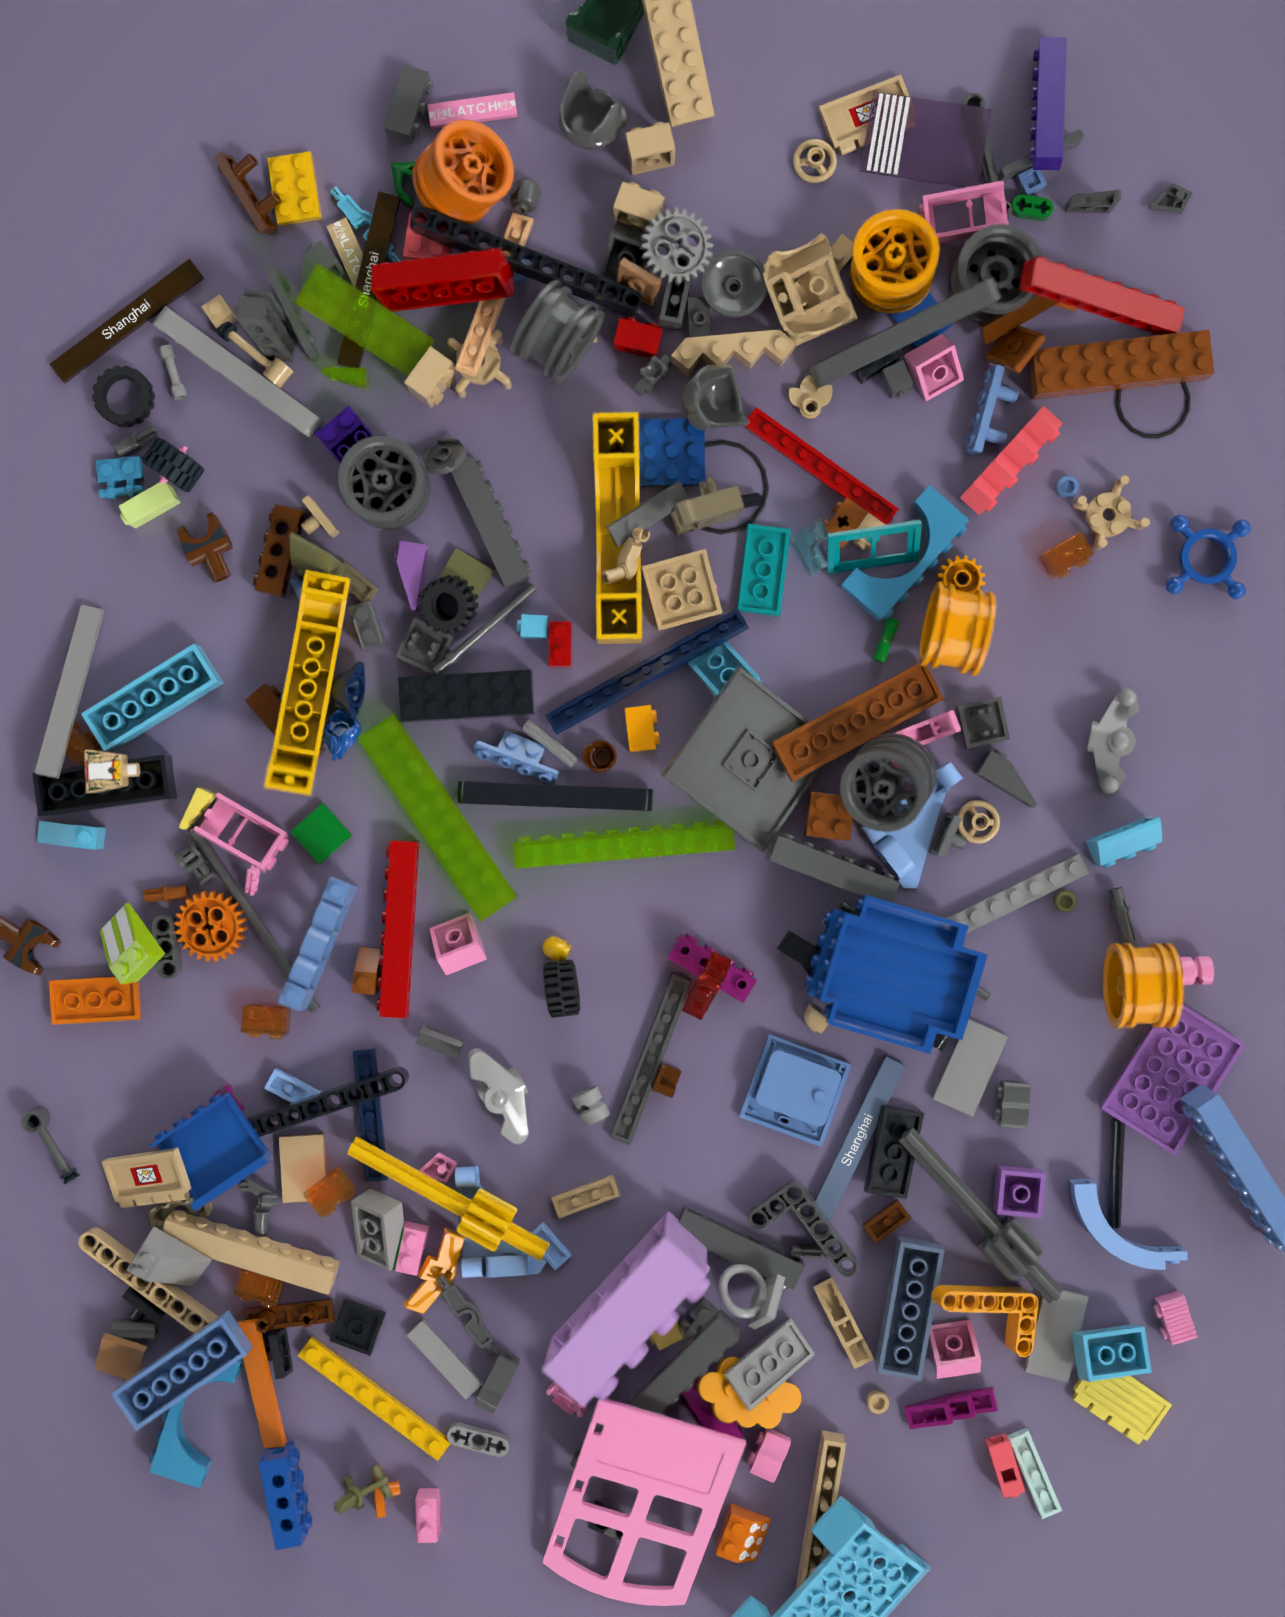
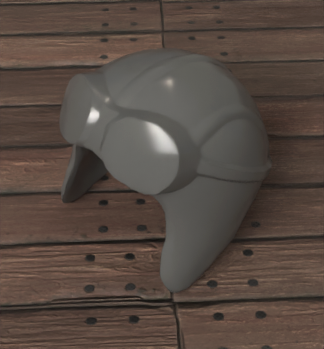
M578 70L573 74L564 92L560 107L559 127L570 143L582 149L597 150L613 142L620 135L622 129L627 126L626 110L623 104L616 101L607 91L602 89L592 90L587 83L586 74Z
M704 366L684 386L682 393L683 401L688 412V420L694 428L706 430L746 426L749 424L750 421L745 417L742 408L740 391L734 373L737 370L735 366Z

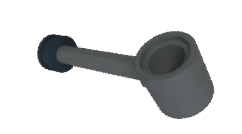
M35 1107L23 1115L21 1119L22 1128L28 1133H39L63 1173L60 1176V1179L63 1178L62 1181H65L63 1184L74 1182L80 1174H76V1168L71 1170L46 1128L51 1119L49 1111L44 1107ZM33 1115L39 1118V1124L34 1123Z

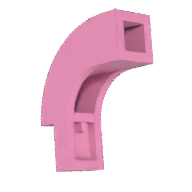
M951 710L897 731L895 734L909 736L925 745L961 731L954 711Z

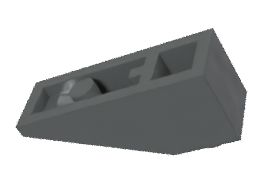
M999 750L994 752L987 751L974 774L1026 806L1035 808L1037 805L1036 801L1012 763L1006 759L1007 755Z

